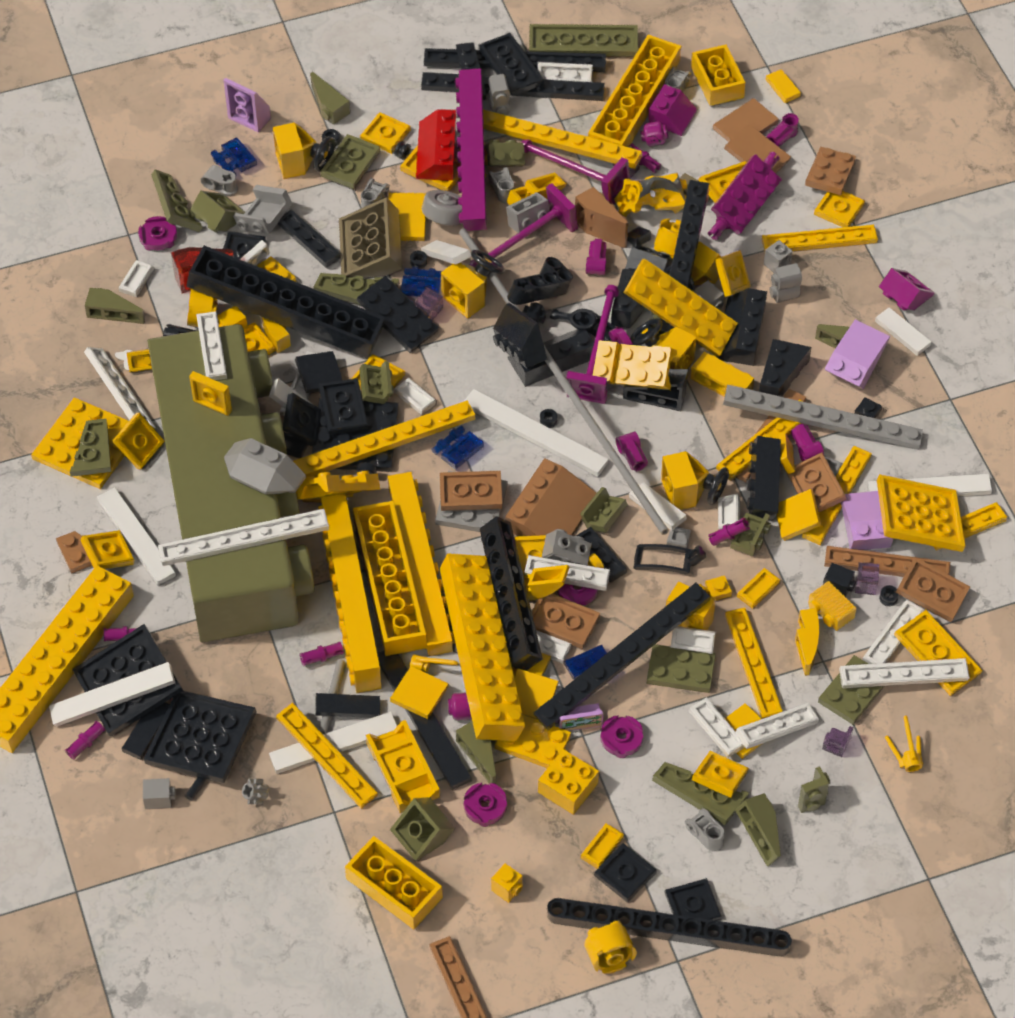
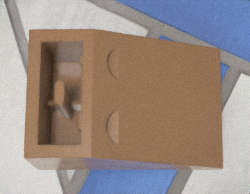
M595 187L575 197L578 226L586 234L626 248L628 238V220L626 217L622 216L616 210V207L605 199L603 193L599 192Z

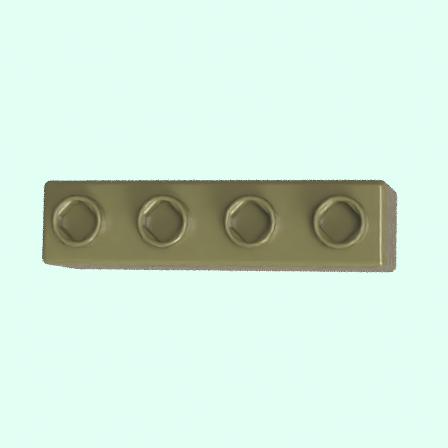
M240 324L219 327L227 379L216 381L229 386L232 412L229 416L193 401L189 375L192 371L206 376L199 331L147 340L182 540L300 514L296 492L264 494L230 478L224 456L233 444L238 441L252 438L287 455L280 413L261 414L258 398L270 395L273 384L267 350L248 351L244 329ZM286 539L186 561L201 643L296 626L299 622L296 596L312 594L315 591L307 546L303 544L287 547Z

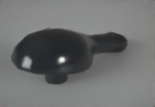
M581 308L572 313L560 312L557 309L551 310L550 319L569 321L578 330H590L597 324L596 315L589 309Z

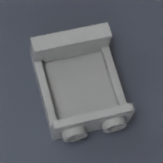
M256 185L253 188L256 196L255 201L245 214L235 213L233 217L241 230L270 234L293 203L286 189Z

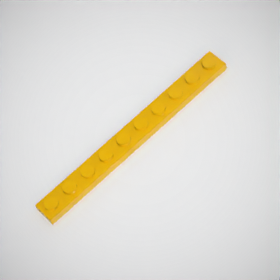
M483 109L484 129L523 140L529 139L538 144L614 164L623 157L628 159L629 168L633 169L636 168L642 158V151Z
M468 400L302 457L293 462L304 472L306 477L316 476L319 473L336 469L475 420V413Z

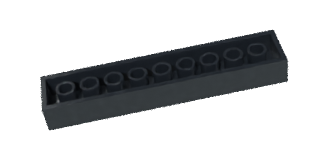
M205 245L202 247L188 275L186 286L188 288L366 359L370 357L385 321L383 316Z

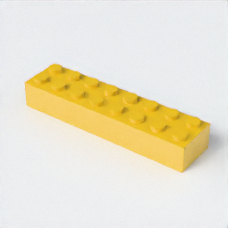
M647 35L589 130L588 137L625 147L630 146L647 118L649 108L664 86L665 79L668 77L672 67L678 66L681 58V45Z
M393 501L353 508L354 525L385 656L427 649L426 632Z

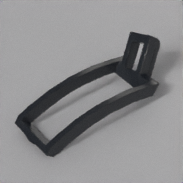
M639 544L636 548L633 569L664 570L688 574L690 573L691 566L697 565L706 558V552L702 550L700 545L692 550L664 544ZM642 550H670L685 553L683 568L657 564H640Z

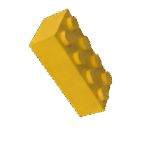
M375 836L345 866V875L349 882L413 930L443 898L442 886Z

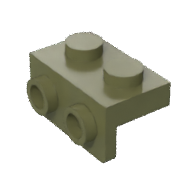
M490 140L484 145V150H487L488 166L525 165L523 143H517L516 140H508L506 143H499V140Z
M384 361L381 367L362 364L359 370L363 401L385 404L394 391V387L391 385L392 371L389 367V362Z
M601 487L581 512V517L587 529L592 527L595 531L606 533L628 504L626 499L609 496L607 489Z
M745 513L744 518L749 522L750 529L736 535L731 542L730 548L754 556L756 550H760L763 545V535L768 534L771 528V523L769 522L770 515L765 514L762 519Z
M820 766L815 768L813 781L801 785L798 808L801 813L806 811L812 812L825 805L830 779L826 772L823 773Z

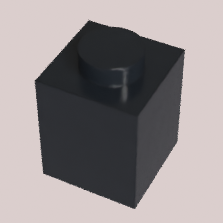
M831 563L824 577L823 584L830 581L846 598L848 592H852L856 585L854 580L855 571Z

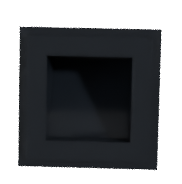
M640 226L627 233V240L633 246H641L651 240V231Z

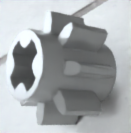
M249 778L248 783L243 786L242 795L245 799H248L247 804H263V800L267 799L269 788L268 785L263 784L264 779Z

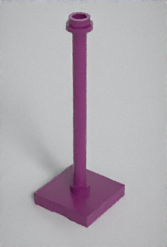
M524 139L521 142L524 144V153L530 151L601 181L602 193L610 204H616L614 198L622 190L624 180L630 179L628 159L623 157L607 175H604L532 145V141L529 139Z
M551 183L546 187L550 212L488 254L496 258L555 217L573 233L578 229L575 205ZM471 260L468 265L476 267L478 263L475 260Z
M607 285V288L604 290L606 300L587 373L568 371L566 379L581 400L606 404L607 378L593 376L598 343L604 339L613 300L619 294L618 287L615 285Z

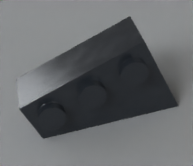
M622 269L618 284L619 294L615 297L612 306L611 325L630 329L644 309V306L623 293L635 272L634 270Z
M773 339L760 382L759 392L782 397L789 389L792 381L799 376L803 367L809 363L812 347Z
M669 369L670 390L624 385L623 399L681 412L686 395L688 369Z

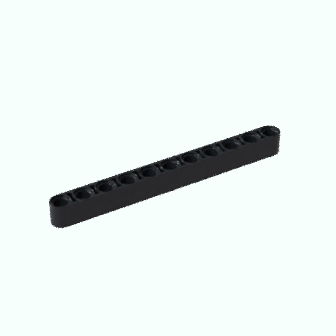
M563 898L551 899L547 905V917L551 923L585 929L601 928L614 921H618L622 917H626L630 922L622 925L626 928L629 935L778 957L787 955L792 943L790 934L787 931ZM554 908H561L563 910L558 915L553 914L551 911ZM582 911L585 913V916L577 918L574 916V913ZM604 914L607 916V919L599 921L596 919V916ZM647 920L652 925L645 928L640 923ZM665 924H672L674 929L667 931L663 926ZM688 927H693L697 930V932L694 934H689L685 931V929ZM715 930L719 933V936L711 937L708 935V932ZM737 933L742 938L740 940L735 941L730 937V935ZM761 937L764 942L757 944L753 941V938ZM777 940H783L786 942L787 945L785 947H779L776 945L775 942Z

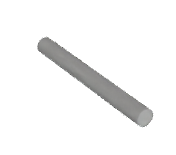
M338 659L336 662L328 694H337L345 665L343 659ZM322 716L319 731L322 734L327 733L331 716Z

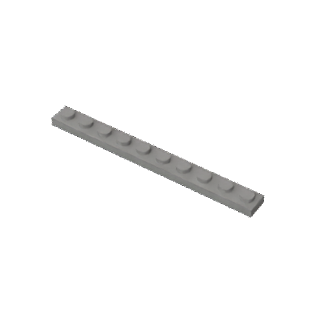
M727 385L723 405L912 449L919 450L923 429L737 386Z

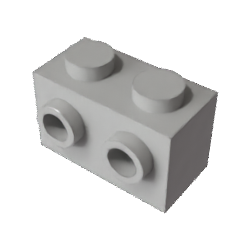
M536 192L507 206L509 227L519 233L549 213L548 200Z
M556 529L546 534L542 558L587 566L592 543L584 541L582 537L571 536L565 530Z

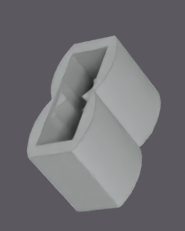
M504 74L491 75L488 80L490 88L488 96L492 112L508 115L510 112V92L506 76Z
M797 263L774 269L773 275H771L772 287L769 288L771 297L775 298L776 303L799 298L802 273Z

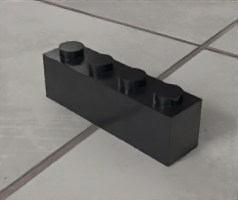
M757 436L749 446L751 461L748 465V472L751 473V479H749L747 485L750 497H748L746 508L749 509V514L762 519L765 514H769V520L773 521L778 514L781 439Z

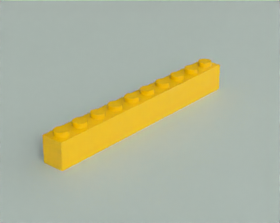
M412 472L387 476L388 489L391 501L394 503L426 632L427 655L434 656L453 652L452 644L455 643L453 631L449 630V626H451L450 615L445 613L447 608L446 597L441 596V591H443L442 581L437 579L436 574H439L438 564L433 562L432 559L435 557L433 545L429 546L428 543L431 537L429 528L425 529L424 524H427L425 512H421L420 509L423 507L421 495L417 496L416 491H419L417 479H413Z

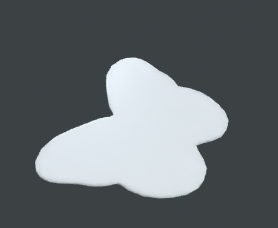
M132 350L115 353L116 358L124 360V368L126 370H129L127 352Z

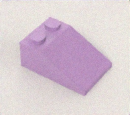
M225 78L223 81L228 118L259 133L271 119L270 106L255 91Z
M855 319L832 353L824 370L864 389L890 336Z
M878 491L845 494L847 500L841 502L849 548L869 550L891 547L894 538L884 536Z

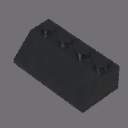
M747 288L728 297L724 314L735 320L738 324L721 355L716 356L718 359L754 366L768 291Z
M511 303L505 304L493 327L495 334L493 341L495 345L526 368L548 360L538 323Z
M578 329L543 342L545 348L562 372L589 362L594 346V341L589 333ZM508 356L509 362L525 387L554 376L545 361L526 368L513 357Z

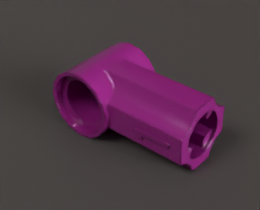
M793 113L785 114L782 122L766 138L780 147L789 138L795 137L798 134V116Z
M595 238V240L590 241L589 257L586 260V274L605 275L607 242H604L602 239Z
M799 424L791 430V435L798 446L802 462L820 453L824 455L821 443L815 441L807 425Z
M635 431L615 438L617 449L620 454H624L631 470L641 471L648 465V461L641 449L639 436Z

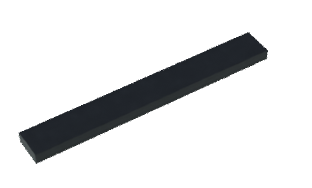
M384 651L377 653L379 666L395 691L408 669L399 654L385 656ZM405 709L450 788L453 790L471 782V776L434 713L432 712L430 717L426 719Z

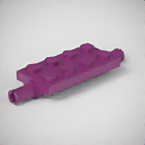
M770 152L764 161L756 154L753 155L713 205L711 210L716 214L717 219L714 226L708 231L709 237L713 234L711 237L713 240H718L725 229H731L737 235L741 234L782 181L772 170L777 161L780 160L778 155L774 158L775 152Z

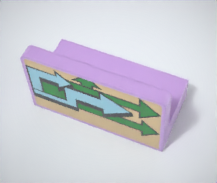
M599 703L578 706L568 715L560 717L558 722L559 728L572 731L602 726L603 711L600 710Z

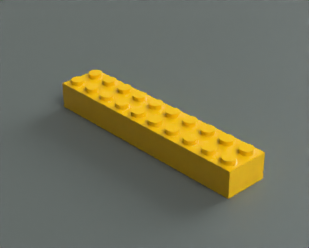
M339 494L321 497L322 506H318V510H325L329 524V530L322 531L324 547L326 548L327 564H329L330 580H332L336 611L339 616L340 632H342L343 637L342 642L346 653L347 668H349L351 686L355 685L356 693L381 689L380 666L346 495Z
M447 553L440 567V573L476 739L517 741L525 727L487 557Z
M96 565L0 687V747L10 753L15 751L73 676L74 672L72 669L83 663L104 636V628L109 629L134 597L131 582Z

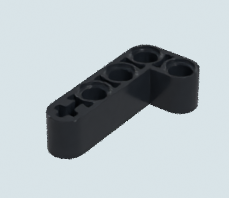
M547 257L539 274L518 278L513 281L507 299L515 305H522L564 295L571 284L573 275L560 260L555 257Z

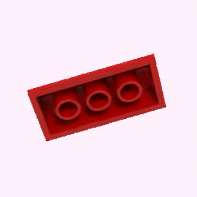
M437 109L419 121L416 179L453 180L456 110Z

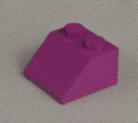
M664 84L649 108L648 123L661 121L663 125L666 124L669 132L682 136L696 114L697 108L681 90Z
M895 268L890 269L879 285V288L883 290L882 294L891 300H896L898 302L897 306L905 311L907 309L916 310L935 294L934 291L908 271Z

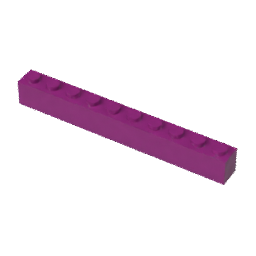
M481 68L459 70V78H456V89H459V92H456L457 104L460 103V107H456L457 118H460V122H457V133H460V136L457 137V146L461 148V151L457 152L458 163H461V166L458 167V178H461V182H458V191L462 193V197H458L459 205H462V213H459V224H463L466 231L487 230Z

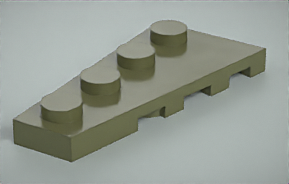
M155 169L151 176L167 222L200 232L203 226L200 222L195 221V213L187 208L188 202L186 198L179 194L181 190L171 174Z
M320 273L313 289L341 300L359 304L357 297L383 277L364 279L363 276L351 278L343 274ZM392 278V282L398 287L400 284L399 279Z
M667 762L663 763L652 778L653 782L697 809H706L715 820L723 825L728 823L736 813L735 809L749 796V792L742 790L741 792L736 791L732 798L692 781L693 775L691 771Z

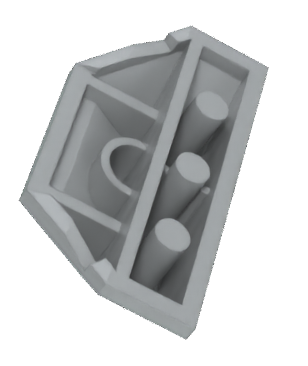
M252 438L235 442L224 456L230 478L264 494L295 493L306 479L304 472L288 455Z

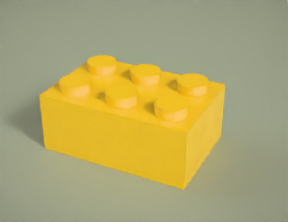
M727 44L692 52L691 69L709 106L744 98L746 82Z

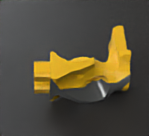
M678 173L659 177L652 175L641 181L625 179L622 190L614 198L615 203L618 205V212L626 217L631 212L638 213L641 210V206L650 205L654 206L655 211L672 210L677 214L685 205L686 195H684L683 191L687 189V182L685 179H679ZM650 190L655 192L654 197L650 195Z

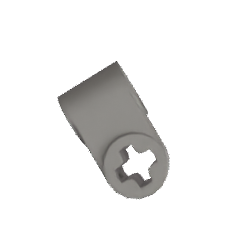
M673 66L668 77L665 79V85L683 92L689 84L691 71L685 72Z
M212 165L201 178V183L204 187L222 193L225 196H233L238 191V187L235 184L236 175L217 165Z
M505 167L503 170L494 173L488 172L490 185L494 189L498 200L502 203H507L510 190L514 189V182L508 168Z
M370 178L367 186L361 193V208L386 198L390 185L388 183L376 182L375 179Z
M700 809L699 814L692 819L685 820L688 831L708 850L718 851L723 847L724 829L706 809Z

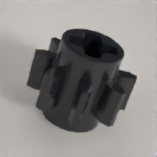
M537 302L531 303L530 306L525 305L522 311L538 324L539 322L543 324L547 317L545 315L547 311L544 310L543 305Z

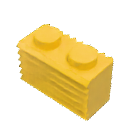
M827 581L809 594V608H816L817 613L823 617V621L828 627L832 626L838 631L842 626H845V624L855 618L856 606L845 598L830 581Z

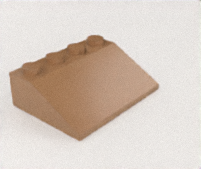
M544 458L505 516V520L511 522L513 534L516 536L546 535L556 529L565 530L567 534L572 536L582 521L581 512L596 495V492L563 466Z

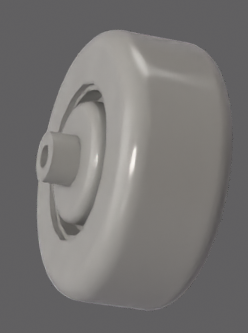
M445 190L429 191L424 196L421 208L422 213L431 221L442 225H460L459 213H462V205H459L458 197L461 196Z

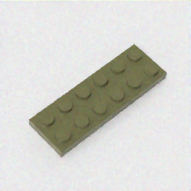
M530 24L529 51L635 56L638 52V25Z

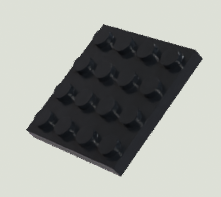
M319 398L318 408L321 409L317 441L316 444H313L312 454L397 425L398 403L386 402L385 404L363 401L368 429L329 435L321 398ZM394 448L336 469L357 470L359 463H369L374 465L377 471L392 472Z
M143 624L72 670L84 692H88L167 663L150 631ZM173 673L175 684L96 712L108 735L112 737L184 691L175 674Z
M182 691L173 697L145 755L144 762L147 765L225 783L257 713L256 708Z

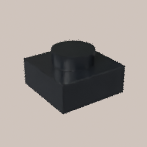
M864 397L855 409L854 414L876 418L881 412L882 406Z

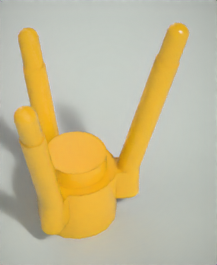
M414 654L411 658L410 667L428 672L430 663L456 666L459 663L454 660L427 658Z
M904 716L909 750L903 753V758L889 736H885V739L896 756L900 768L905 767L907 772H914L920 770L923 765L921 737L919 735L916 737V750H914L908 717Z

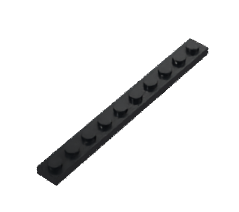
M425 48L424 67L460 68L456 49ZM476 50L480 68L492 69L482 53ZM524 51L537 70L538 62L589 64L593 65L592 72H605L606 54Z
M423 72L421 90L459 92V89H456V78H459V74ZM482 76L486 94H489L490 90L488 84L490 76ZM544 79V85L515 96L603 101L605 83Z
M695 582L534 711V716L547 730L552 728L560 721L561 716H566L705 605L710 600V596Z

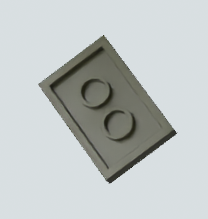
M347 134L320 171L321 177L354 189L380 153V146Z
M655 644L652 646L646 684L710 693L716 653L710 654Z
M854 655L845 666L868 663ZM839 673L818 698V703L854 725L885 686L842 688Z

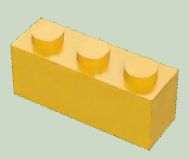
M703 352L691 367L690 379L725 397L727 385L753 390L755 378L746 372L740 371L733 365L723 362L716 356Z

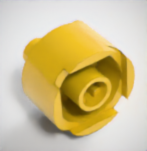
M663 219L661 221L654 241V249L656 251L670 254L671 258L674 257L681 220L676 219L675 223L670 222V219Z
M191 289L187 326L198 327L196 314L217 312L218 299Z
M614 921L601 928L594 927L587 932L588 937L584 947L595 971L601 970L603 974L614 973L627 966L626 962L629 959L631 961L635 959L636 949L626 928L620 921Z

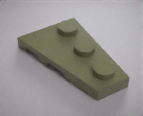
M107 419L86 421L80 439V446L78 451H76L75 461L70 469L71 477L111 472Z

